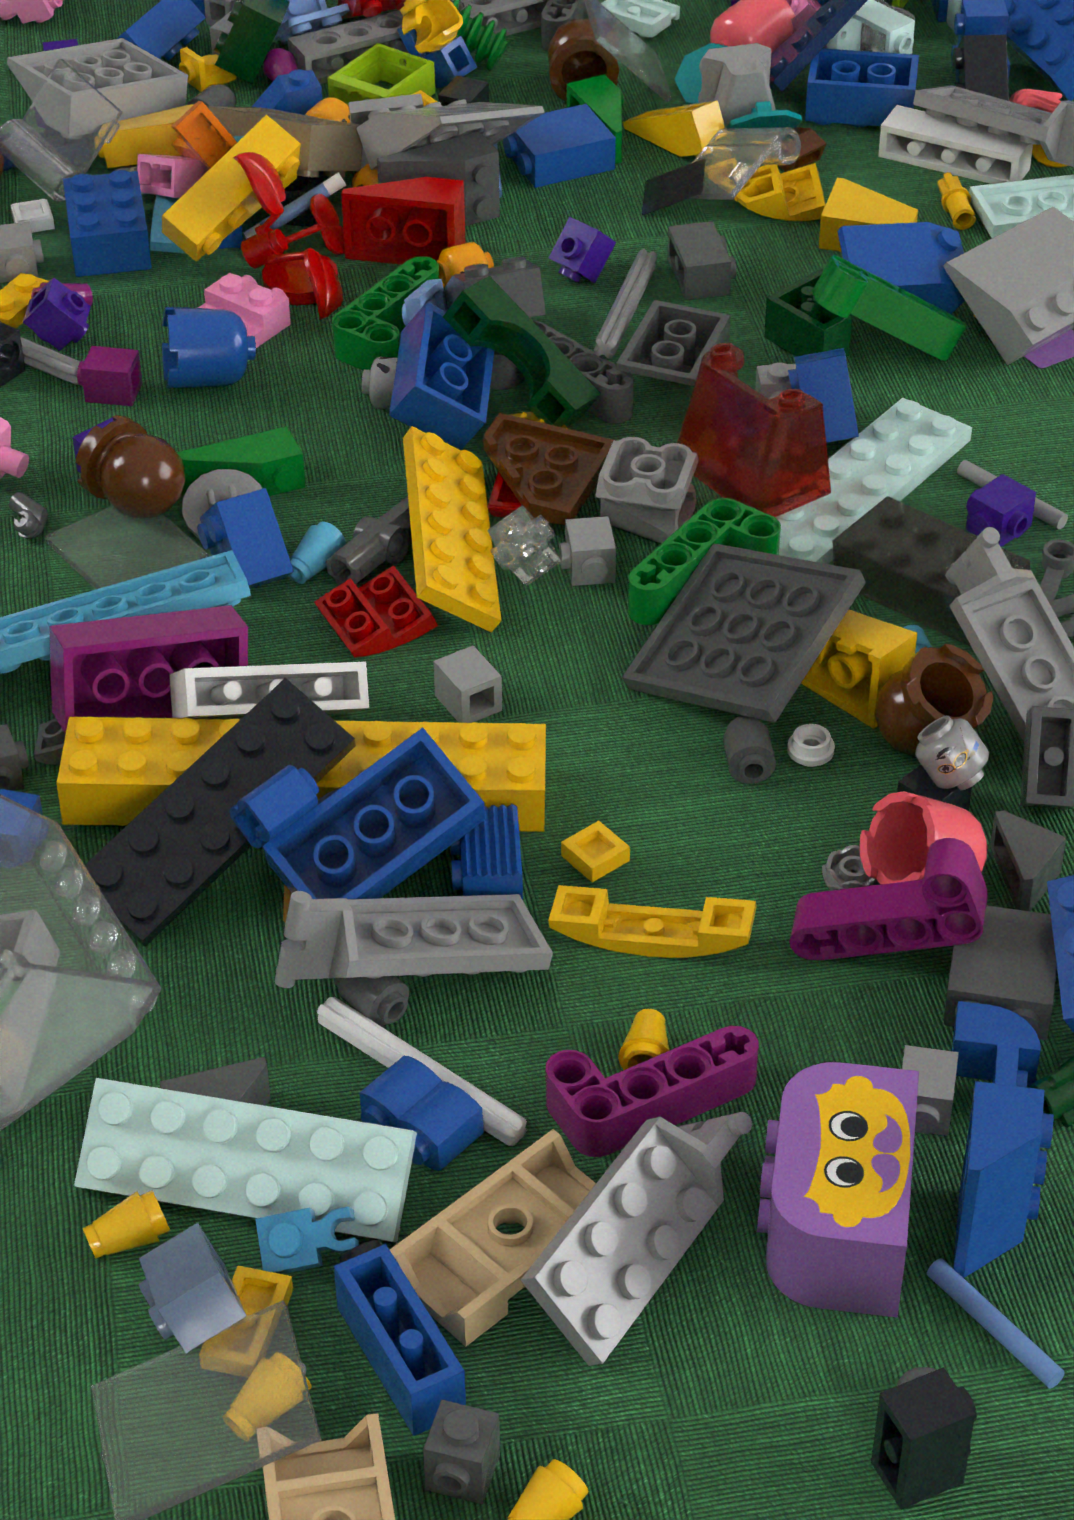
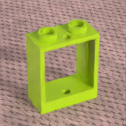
M379 43L327 78L329 97L337 98L348 106L349 102L411 95L419 90H422L430 97L435 94V67L433 61ZM382 80L395 86L388 90L375 84Z

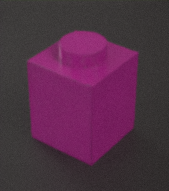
M91 346L85 361L79 363L77 370V381L79 385L83 386L85 402L133 406L143 384L139 350Z

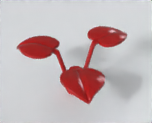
M245 152L236 155L233 159L242 166L259 203L270 214V217L262 225L255 227L257 234L241 242V250L245 260L252 268L256 269L267 263L273 265L277 262L304 259L318 307L319 320L328 317L343 302V291L332 265L328 260L321 259L319 252L312 248L299 253L284 254V251L288 249L289 243L321 231L324 243L329 251L337 255L345 253L344 230L340 226V220L334 206L323 194L314 195L311 198L310 206L317 224L285 237L281 230L269 228L284 212L281 202L285 200L286 194L278 172L273 164L260 154Z

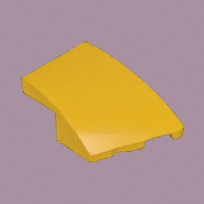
M738 161L705 171L708 181L745 208L773 219L785 221L821 219V214L826 205L816 163L780 173L777 162L741 173Z

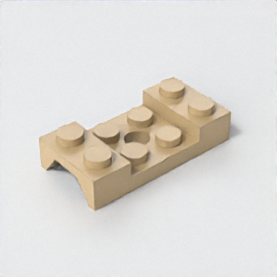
M552 1129L392 1247L390 1251L428 1313L466 1347L508 1315V1300L525 1287L521 1281L522 1277L596 1183L575 1166L561 1135ZM502 1223H519L525 1227L521 1232L512 1235L503 1234L496 1229Z
M378 1413L366 1415L344 1438L296 1445L272 1430L258 1432L269 1520H395Z

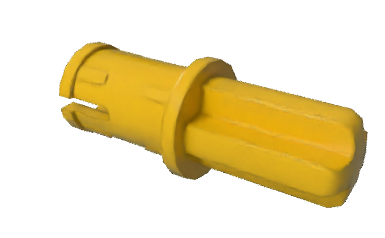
M946 172L943 174L944 178L937 182L942 195V207L946 212H949L954 227L960 230L968 229L976 221L974 216L976 214L970 205L971 196L969 191L962 187L958 176H952L951 172Z

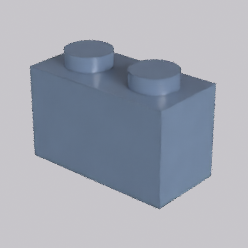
M199 1223L194 1224L139 1258L146 1279L138 1283L151 1307L148 1309V1313L161 1336L166 1340L174 1335L185 1353H188L247 1316L224 1262Z

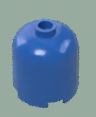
M164 308L162 326H168L169 343H162L164 380H166V388L221 387L233 385L241 380L246 372L247 361L255 360L256 342L255 336H247L246 325L239 315L225 309Z

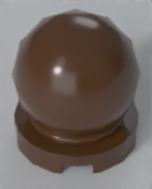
M572 19L558 27L550 41L547 53L551 86L558 97L567 102V83L603 74L617 86L619 65L615 41L605 26L592 19Z
M115 415L112 416L114 421L104 428H100L97 425L93 427L82 441L76 456L75 463L81 466V479H77L78 484L96 498L107 499L119 512L133 518L150 519L168 512L181 497L186 480L183 460L164 439L147 434V431L140 424L126 416Z
M944 644L941 648H927L926 646L911 657L903 667V670L892 674L877 694L874 713L879 731L894 750L916 758L915 752L920 742L917 738L919 733L927 725L943 716H950L951 719H965L973 729L977 728L991 712L993 702L992 691L986 693L985 684L979 675L984 670L981 664L968 652L952 644Z

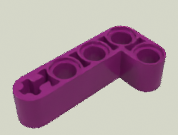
M943 838L936 840L930 845L927 853L924 878L922 880L815 892L804 895L798 900L789 939L791 949L801 958L827 960L961 945L976 941L983 933L988 890L975 854L964 841L955 838Z
M727 1026L607 1078L602 1075L586 1054L577 1050L559 1051L550 1056L546 1062V1107L569 1141L581 1154L589 1157L607 1156L625 1148L648 1119L662 1117L673 1125H677L750 1092L756 1084L759 1041L756 1035L747 1028Z

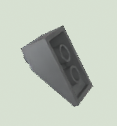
M479 131L377 158L378 184L421 177L464 180L465 226L500 217L499 151Z
M525 257L504 259L502 261L503 266L488 268L486 264L467 266L464 268V273L452 275L444 288L447 310L464 289L491 276L529 318L546 315L540 267L526 261Z
M654 300L618 359L616 370L690 386H697L717 377L728 357L731 315Z

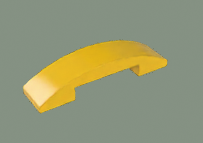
M558 885L548 923L549 928L565 936L606 950L647 957L687 958L718 954L749 944L757 907L756 901L714 897H706L703 911L609 903L607 889Z

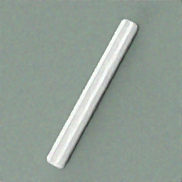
M329 997L324 1004H320L318 1007L319 1024L387 1068L391 1067L404 1055L410 1056L429 1067L442 1081L449 1082L464 1090L482 1107L484 1130L506 1145H516L526 1134L527 1129L525 1127L527 1121L524 1117L336 997Z

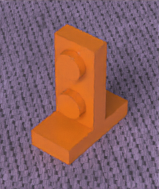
M197 101L171 126L176 131L178 137L171 144L181 156L202 161L208 170L237 143L203 101Z

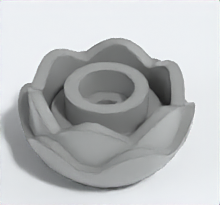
M850 845L843 850L831 852L827 863L822 866L823 880L830 891L880 885L875 878L866 875L860 859V847L857 845Z

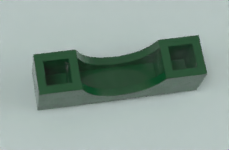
M491 276L464 289L444 314L443 318L470 346H480L495 350L507 357L518 367L529 387V400L526 406L539 420L543 419L546 424L562 428L570 426L578 421L600 396L601 393Z

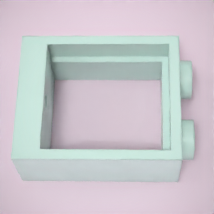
M868 0L827 43V49L860 51L862 23L886 34L885 53L912 54L915 20L875 0Z

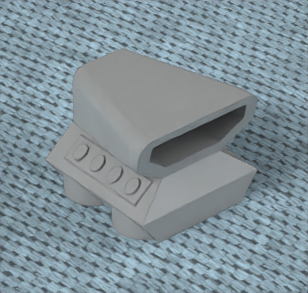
M754 43L708 49L701 59L699 69L702 74V90L699 93L698 102L718 100L725 128L731 120L751 114V108H756V102L770 101L772 111L776 110L770 89L771 48ZM728 136V139H729V140H735V139H737V138Z
M626 437L619 441L613 440L598 477L596 497L601 498L600 517L609 516L611 526L662 544L693 515L697 499L694 486L690 483L699 462L698 454L693 453L686 445L679 443L654 447L639 437Z

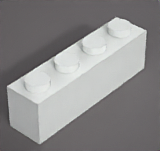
M896 105L881 124L878 157L944 173L951 172L952 175L990 184L1021 181L1030 170L1033 144L1020 141V135L1010 132L1009 135H997L988 132V126L978 124L975 127L961 125L956 122L957 119L934 117L927 115L925 111Z
M366 662L185 668L169 674L172 718H243L284 678H287L326 714L354 713L369 708Z

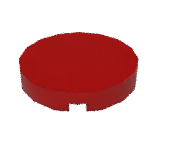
M320 254L321 259H326L330 262L338 277L337 265L329 257ZM304 259L277 262L273 265L267 263L262 270L263 287L270 290L277 287L283 290L289 298V305L298 306L316 303Z

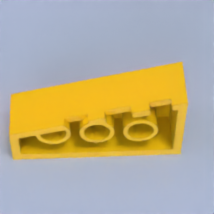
M266 114L162 215V233L194 261H198L206 253L208 255L212 254L225 237L239 228L248 218L262 208L244 169L233 157L245 152H254L264 156L275 167L285 189L297 179L301 143Z
M848 610L801 684L874 729L878 726L874 715L877 694L889 677L903 670V667L915 655L917 632Z

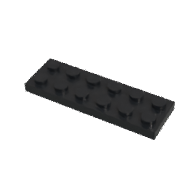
M284 678L74 874L75 883L138 942L146 947L251 847V844L231 819L230 808L287 765H292L297 770L304 768L317 784L356 746L355 738L287 678Z

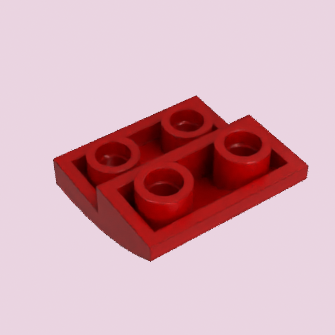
M394 565L359 588L350 578L314 601L318 610L354 658L374 655L396 648L438 626L432 613L421 599L417 598V594Z

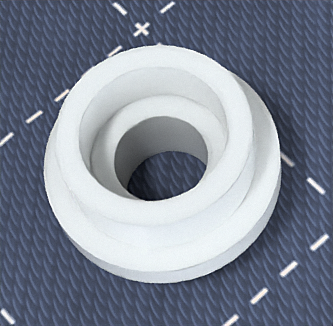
M805 724L796 728L793 735L789 738L787 752L790 758L807 767H815L829 762L834 755L835 744L829 731L817 724Z

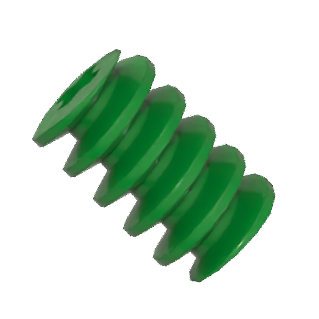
M453 0L452 3L463 18V24L455 38L459 36L463 38L470 54L476 50L475 61L477 63L482 62L488 57L486 68L489 71L493 70L511 42V39L509 41L505 40L507 29L504 27L499 32L494 33V20L483 26L484 14L482 12L471 18L472 6L468 5L460 11L458 9L460 0Z

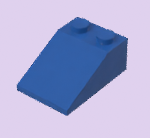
M930 222L841 226L837 231L843 259L950 314L965 301L943 267L946 262L964 253L959 231Z

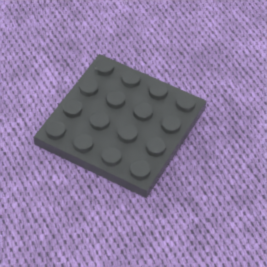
M713 543L622 679L631 690L775 723L866 581L861 571L857 569Z

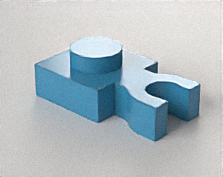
M349 1206L334 1209L319 1221H316L315 1212L310 1207L256 1218L263 1271L286 1274L323 1266L321 1251L333 1250L344 1254L358 1246L359 1241L355 1238L338 1241L335 1237V1229L341 1222L355 1220L354 1210Z

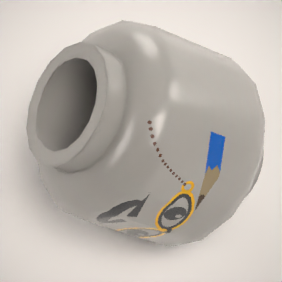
M943 716L927 725L919 733L917 738L920 742L916 748L915 755L936 786L942 789L957 786L960 790H966L982 779L984 776L982 768L988 760L989 751L967 720L962 718L951 719L950 716Z

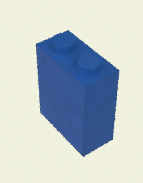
M587 104L546 112L503 139L506 156L512 158L518 166L520 173L525 175L535 188L615 170L616 137Z

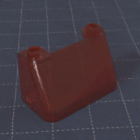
M730 342L714 345L702 357L677 442L686 445L693 453L698 454L699 462L693 476L723 498L736 500L773 517L831 494L823 404L800 389H787L782 391L777 397L772 399L766 398L738 379L737 370L741 369L745 364L744 352Z

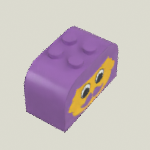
M826 1062L801 1070L785 1086L781 1100L779 1121L768 1120L765 1153L775 1154V1156H765V1163H763L760 1197L771 1199H760L757 1232L768 1233L766 1266L772 1282L784 1295L795 1302L814 1308L898 1317L907 1250L919 1071Z

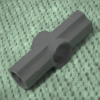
M408 496L379 519L372 516L363 517L354 529L352 540L326 560L327 572L335 579L338 586L350 578L357 584L383 562L396 565L405 558L409 550L410 540H412Z

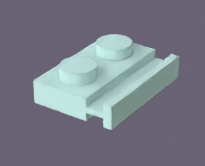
M606 0L596 7V19L610 23L615 28H624L636 32L641 37L653 38L670 26L672 19L678 20L680 17V6L663 0Z

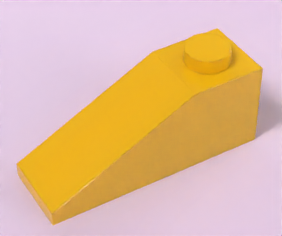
M718 100L647 111L622 122L624 129L679 157L695 155L696 160L706 159L717 154L716 148L729 143Z

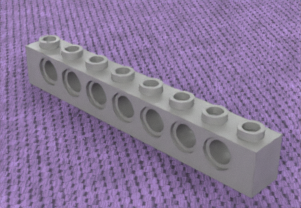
M460 0L458 9L461 11L466 6L471 5V18L482 12L484 14L483 26L494 20L493 32L497 33L505 27L507 29L506 36L541 27V13L548 0ZM399 10L288 38L289 52L294 55L298 69L313 70L320 84L328 82L327 78L377 43L409 53L397 31L402 26L403 18Z

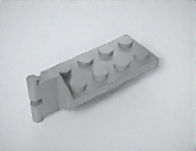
M953 85L920 89L915 92L913 105L926 108L925 113L927 115L945 118L948 114L957 117L956 122L961 125L975 127L979 123L988 126V132L993 134L1009 135L1010 132L1020 135L1019 140L1024 143L1041 144L1048 160L1074 167L1073 101H1061L1053 113Z
M987 527L946 572L947 580L956 585L961 593L949 606L1024 742L1026 713L1032 706L1074 709V647L1032 571L1013 569L998 543L1000 540L999 532L993 527Z
M295 891L290 897L284 928V936L288 939L284 940L281 944L274 982L279 987L291 988L295 985V981L299 979L354 977L377 979L383 976L416 975L426 977L432 974L451 973L474 975L480 972L500 971L521 973L527 970H548L553 952L519 894L377 899H312L311 895L306 892Z
M738 1112L708 1119L706 1122L699 1121L678 1127L662 1117L646 1120L522 1277V1283L588 1366L605 1362L724 1201L721 1161L740 1135L750 1132L752 1121L747 1113Z

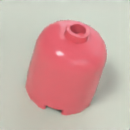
M740 0L714 20L710 31V43L728 47L759 43L771 48L772 53L793 34L791 20L795 18V14L786 0Z
M910 792L891 793L878 801L873 807V811H877L872 819L869 831H861L860 859L864 871L868 877L875 878L880 885L922 880L924 878L928 849L936 840L943 838H955L967 843L975 854L981 873L987 859V840L981 823L971 812L953 804Z

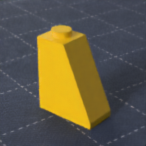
M194 104L104 124L100 136L96 137L99 157L105 158L108 169L137 165L138 154L181 156L171 145L178 138L176 131L171 126Z
M837 177L821 214L819 248L842 252L837 232L841 226L917 222L918 209L847 179Z

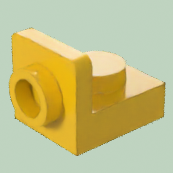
M188 47L180 49L181 62L179 70L188 75V83L200 92L210 85H223L236 80V75L215 65L219 57L217 54L201 57Z

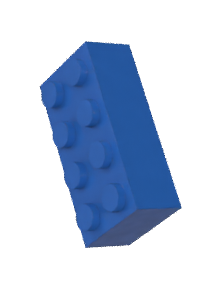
M1004 0L1009 14L1007 42L1067 100L1072 101L1074 99V0Z
M421 728L262 847L267 863L291 893L303 891L310 894L312 899L382 898L485 820V804L426 730Z

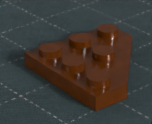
M504 413L497 415L483 435L484 451L529 517L565 525V519H575L598 483L600 471L613 443V439Z

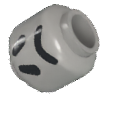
M377 357L371 365V370L364 369L362 393L369 394L374 408L390 409L397 358Z

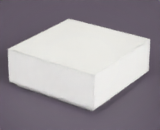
M47 199L10 205L14 223L30 221L32 233L55 229L53 215Z

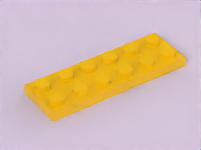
M411 426L403 437L417 598L492 633L501 622V612L482 461L468 450H459L445 443L434 433H425Z

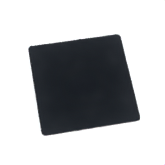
M706 159L698 160L646 180L642 215L701 194L703 192Z

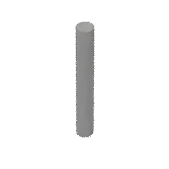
M963 460L957 469L958 475L980 487L997 478V476L967 460ZM1035 498L1033 516L1057 529H1062L1068 520V515Z

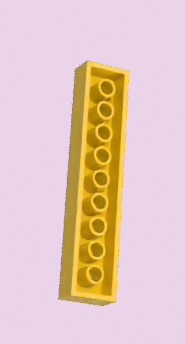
M69 717L56 783L62 825L127 826L240 719ZM336 721L355 738L356 746L317 783L319 793L316 796L318 800L325 794L346 785L418 730L424 728L484 801L487 808L491 805L499 807L503 804L508 807L514 804L518 810L520 832H544L546 724Z

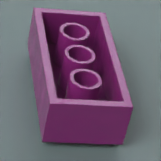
M232 605L49 626L52 712L65 735L69 717L172 718L169 674L185 668L248 666V626Z

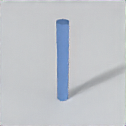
M940 1258L931 1264L927 1271V1276L1041 1382L1051 1389L1062 1380L1065 1371L946 1261Z

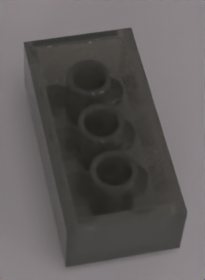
M887 496L832 540L833 565L861 571L866 583L859 594L971 647L949 606L961 593L956 585L947 580L946 572L967 550L977 536ZM1001 548L1013 569L1030 570V560Z

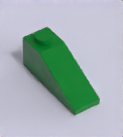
M605 74L567 83V108L587 104L616 137L615 164L622 163L621 107L623 106L624 98L620 87L616 86Z
M287 426L176 452L183 460L186 479L181 494H185L190 484L201 475L217 469H235L249 474L261 485L262 489H267L269 496L305 488L303 453Z

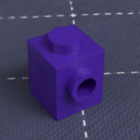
M569 217L549 259L561 266L558 273L576 283H579L581 277L596 283L616 242L598 229Z
M53 277L30 299L23 323L31 328L41 340L49 342L61 351L71 340L76 343L85 335L89 328V324L86 321L91 306L85 302L80 294L71 291Z
M1001 474L982 488L976 489L970 495L966 504L968 511L966 530L978 537L985 528L993 527L1000 534V540L998 541L1000 547L1004 546L1012 539L1020 537L1032 526L1036 492Z

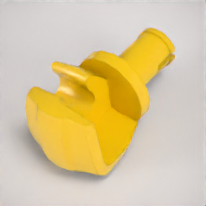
M406 0L403 3L405 6L400 9L403 15L402 32L405 35L412 29L416 30L417 42L415 48L419 53L436 52L446 47L457 36V32L463 24L462 15L450 0Z

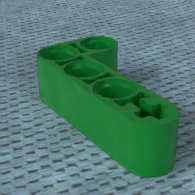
M836 255L831 256L812 290L817 303L828 311L843 318H848L851 314L943 361L948 360L967 327L966 323L949 312Z
M426 256L411 258L336 313L332 318L333 345L336 359L364 371V369L371 370V365L377 357L398 358L399 333L406 327L402 317L404 299L427 280L439 279L438 262Z
M729 498L711 500L629 573L628 615L630 619L642 625L659 624L713 543L779 555L780 522L775 517Z

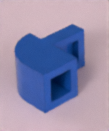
M402 26L397 29L409 54L434 62L435 88L447 86L457 75L464 77L477 68L461 36L454 38L449 45L436 52L419 53L415 48L417 42L416 30L412 29L404 35Z
M958 1001L952 1052H959L956 1076L992 1080V1083L1019 1087H1027V1085L1036 1081L1041 1052L1040 1040L1034 1028L1023 1017L1011 1010L994 1005Z

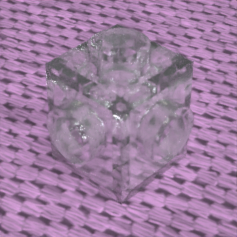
M523 505L487 530L495 544V547L491 549L495 560L504 571L510 569L526 586L562 561L550 539L555 537L551 526L541 514L534 518Z

